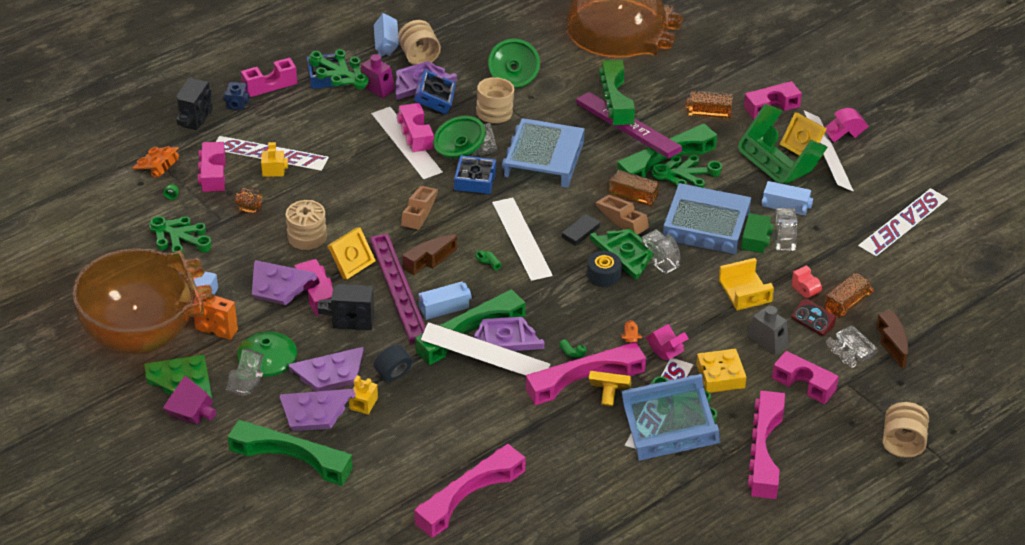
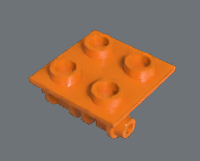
M153 147L145 157L137 160V164L132 169H151V175L154 178L160 177L178 161L179 154L176 151L179 147Z

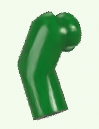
M478 250L475 253L478 262L490 264L496 271L502 267V264L492 252Z
M566 339L559 343V347L566 356L578 359L585 357L587 348L584 345H578L577 348H573Z

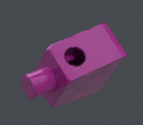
M372 55L371 59L361 65V73L369 78L368 85L365 87L367 90L381 98H385L395 91L392 69L381 61L380 55Z
M186 376L183 377L163 407L169 416L195 425L199 424L203 417L211 421L216 415V409L210 407L213 403L211 397Z

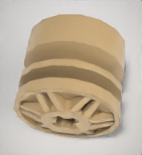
M413 20L406 23L398 34V41L411 64L416 65L426 61L432 63L438 57L441 46L430 24L426 21Z
M487 78L479 82L477 86L476 115L481 120L489 123H502L509 120L513 115V84L502 78Z
M301 200L287 208L285 214L287 238L293 247L300 250H311L321 246L326 241L325 210L320 203L312 200Z
M900 402L890 406L886 411L883 445L891 454L905 458L915 457L926 449L929 416L922 406L910 402Z

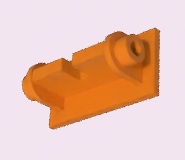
M631 320L627 321L624 326L625 334H621V338L625 339L626 342H638V338H642V335L638 334L637 324Z

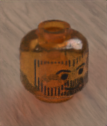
M243 187L239 193L235 194L234 204H238L240 211L255 213L257 209L261 208L262 194L257 189Z

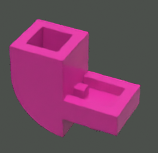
M844 108L834 113L837 118L825 128H827L826 133L831 140L836 142L848 131L856 138L869 126L855 109Z
M669 324L645 337L652 350L663 360H670L684 352L682 348L684 347L683 342L689 339L685 332L676 337Z

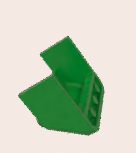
M765 103L741 138L738 148L744 156L776 182L788 184L810 173L828 147L810 140L796 162L791 160L774 146L778 140L779 133L773 125L782 111Z

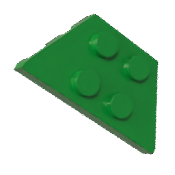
M631 229L607 231V235L597 236L596 233L590 234V240L602 251H609L619 256L622 264L621 268L635 280L639 278L654 256V249Z

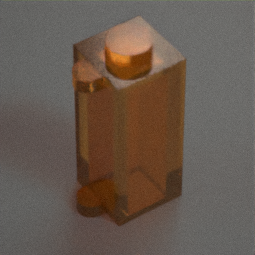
M691 91L690 98H686V108H689V115L731 119L733 94Z
M618 170L609 182V192L611 195L652 207L658 197L659 182Z
M855 272L826 295L824 309L840 318L866 298L868 294L871 295L874 289L870 286L869 280Z

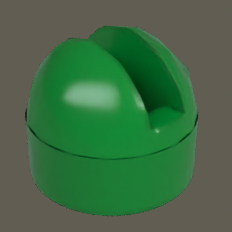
M168 184L163 191V195L169 200H175L179 194L178 186L175 184Z

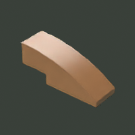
M420 186L409 198L408 207L402 212L401 226L419 230L433 206L438 189Z
M608 195L595 202L603 214L623 230L631 229L638 235L649 228L647 215L634 210L633 203L612 195Z

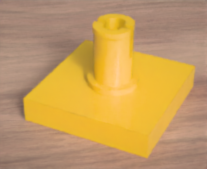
M795 112L780 145L800 156L810 140L821 142L827 128Z
M360 227L353 229L328 245L343 279L352 277L376 261Z
M590 371L589 373L591 386L603 387L602 405L613 406L615 389H631V376Z

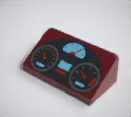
M804 298L791 318L824 336L835 326L836 316Z

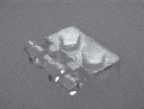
M852 325L837 332L836 341L832 338L826 340L829 349L834 354L837 353L841 357V361L852 368L857 365V361L854 358L857 357L863 362L876 355L878 350Z

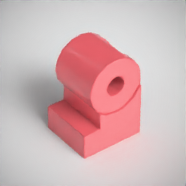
M807 265L793 271L791 286L805 298H809L822 291L819 279L811 275V269Z

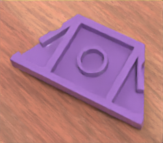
M429 61L397 70L396 99L399 100L416 94L418 80L424 69L437 74L440 78L444 77L453 82L457 81V75L455 73L451 75L445 73L444 68L435 66Z
M255 260L252 295L255 299L287 305L293 300L294 296L304 290L303 286L311 279L315 281L317 275L315 272Z
M523 317L483 319L479 325V330L474 335L476 339L511 351L544 349V340L538 339L534 329L527 325Z
M360 347L289 364V371L292 374L294 372L298 374L301 381L310 385L315 392L354 385V379L358 372H360L364 348Z
M353 389L281 394L280 399L292 431L331 429L338 416L346 409L344 406L349 398L353 399L356 393Z

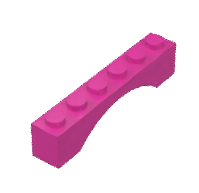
M636 342L528 374L526 375L525 389L533 403L538 405L554 400L557 394L572 382L589 377L590 371L626 376L645 372L646 357Z
M760 391V399H755L754 410L758 411V413H754L753 425L757 426V429L753 428L752 441H756V443L751 445L750 456H754V459H750L749 471L753 472V475H749L748 487L752 488L751 496L777 498L780 469L770 458L765 441L770 432L782 422L785 393Z
M509 444L497 449L493 455L482 460L473 469L466 471L463 476L456 481H452L442 491L435 493L425 503L418 505L414 510L415 524L431 538L435 537L448 527L453 510L468 494L487 485L511 482L525 472V457Z

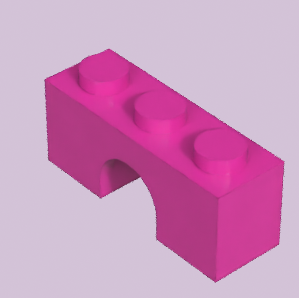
M286 58L274 62L273 71L266 76L262 75L258 67L241 71L242 83H247V92L252 97L297 84V71L292 60Z
M790 81L745 93L744 108L753 119L756 118L765 103L768 105H778L784 111L800 107L802 93Z
M420 103L399 106V113L396 114L398 124H401L402 134L406 136L407 146L410 145L412 152L433 149L434 135L430 125H424V112Z
M202 142V150H199V161L201 162H198L200 173L198 174V185L202 184V192L225 191L224 167L226 155L224 142Z
M316 259L294 265L296 269L315 272L317 275L315 281L311 279L303 286V291L308 290L309 305L315 316L321 315L318 314L319 300L331 299L333 292L332 282L329 277H326L323 265L320 266Z
M785 351L774 364L772 379L788 387L795 381L809 383L807 396L823 404L837 390L839 378L838 375L788 351Z

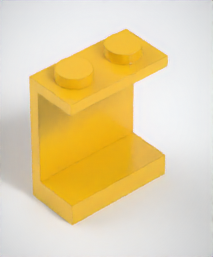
M755 258L720 266L718 280L736 310L770 303L773 300L774 287L771 283L763 285L755 272L757 261Z

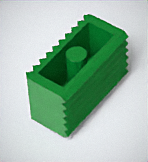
M749 213L742 238V250L764 253L765 247H769L771 236H768V234L772 235L774 224H771V217Z

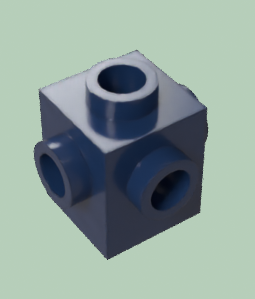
M229 82L227 91L223 93V101L226 102L227 109L244 110L246 103H249L250 95L247 92V83Z

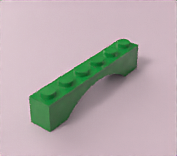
M623 60L602 61V67H599V78L606 102V109L608 110V118L612 119L613 125L634 124L635 107L633 100L617 90L624 84Z
M701 124L670 138L682 146V152L674 156L703 155L716 149L717 134L706 124ZM649 147L617 161V176L626 185L631 187L644 181L648 172L656 164L668 158Z
M511 289L438 326L466 334L471 330L479 328L483 319L525 317L526 302ZM423 334L415 337L416 352L428 365L446 357L449 349L421 340Z
M238 420L227 437L229 451L244 456L268 453L292 456L312 466L324 481L343 486L353 469L352 454L277 432L270 428H264L250 422Z

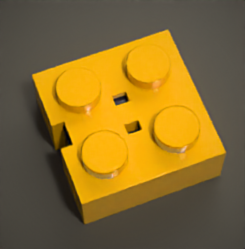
M736 349L697 354L696 366L699 374H702L705 391L713 393L745 388L746 374Z

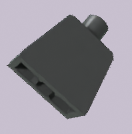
M768 306L754 315L747 332V337L776 355L788 346L787 321L777 314L776 307Z

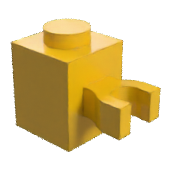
M268 142V151H262V177L284 176L285 169H288V158L284 157V151H276V142Z
M357 375L354 379L353 387L356 394L353 399L349 398L350 410L369 415L378 399L377 384L372 383L369 378L366 381L361 380V376Z

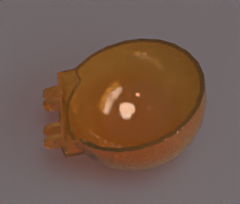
M571 0L566 17V27L571 39L581 48L591 53L609 57H630L643 53L657 56L660 48L670 49L673 46V42L676 39L675 34L667 32L668 28L678 30L684 18L680 13L673 12L674 6L664 5L662 0Z
M142 248L116 250L91 261L75 279L72 291L75 313L86 333L98 344L111 351L133 355L149 353L172 342L183 331L190 317L204 315V306L213 304L216 297L211 293L213 290L210 285L196 286L194 279L202 277L205 273L204 269L200 267L201 262L199 259L185 260L182 250L164 253Z

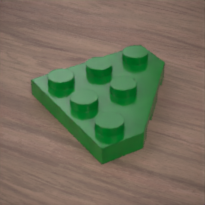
M205 355L144 364L147 384L153 387L156 385L162 388L163 392L172 395L183 377L186 376L212 399Z

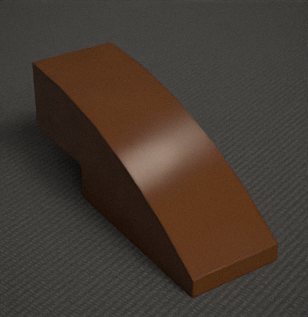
M457 235L441 236L410 249L402 255L403 269L412 275H416L426 266L433 269L457 250Z
M891 309L878 314L876 329L882 334L881 345L901 368H905L908 356L907 337L899 318Z

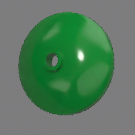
M507 39L498 43L492 49L488 59V67L493 78L506 79L513 84L514 88H520L528 85L536 78L540 69V58L538 52L530 43L521 39ZM516 66L517 69L513 70L511 67Z
M455 117L446 121L437 129L434 134L433 145L440 155L447 158H460V155L468 156L482 145L486 136V130L483 123L475 117Z
M263 331L249 336L240 344L237 350V360L240 367L247 373L260 377L275 376L287 371L289 364L295 363L297 358V348L293 340L282 333L274 331Z

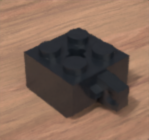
M189 77L176 95L179 112L176 120L177 125H181V127L198 130L201 124H204L208 114L213 110L209 82Z
M336 285L333 287L331 299L319 300L318 314L332 316L333 328L372 330L375 314L373 286Z

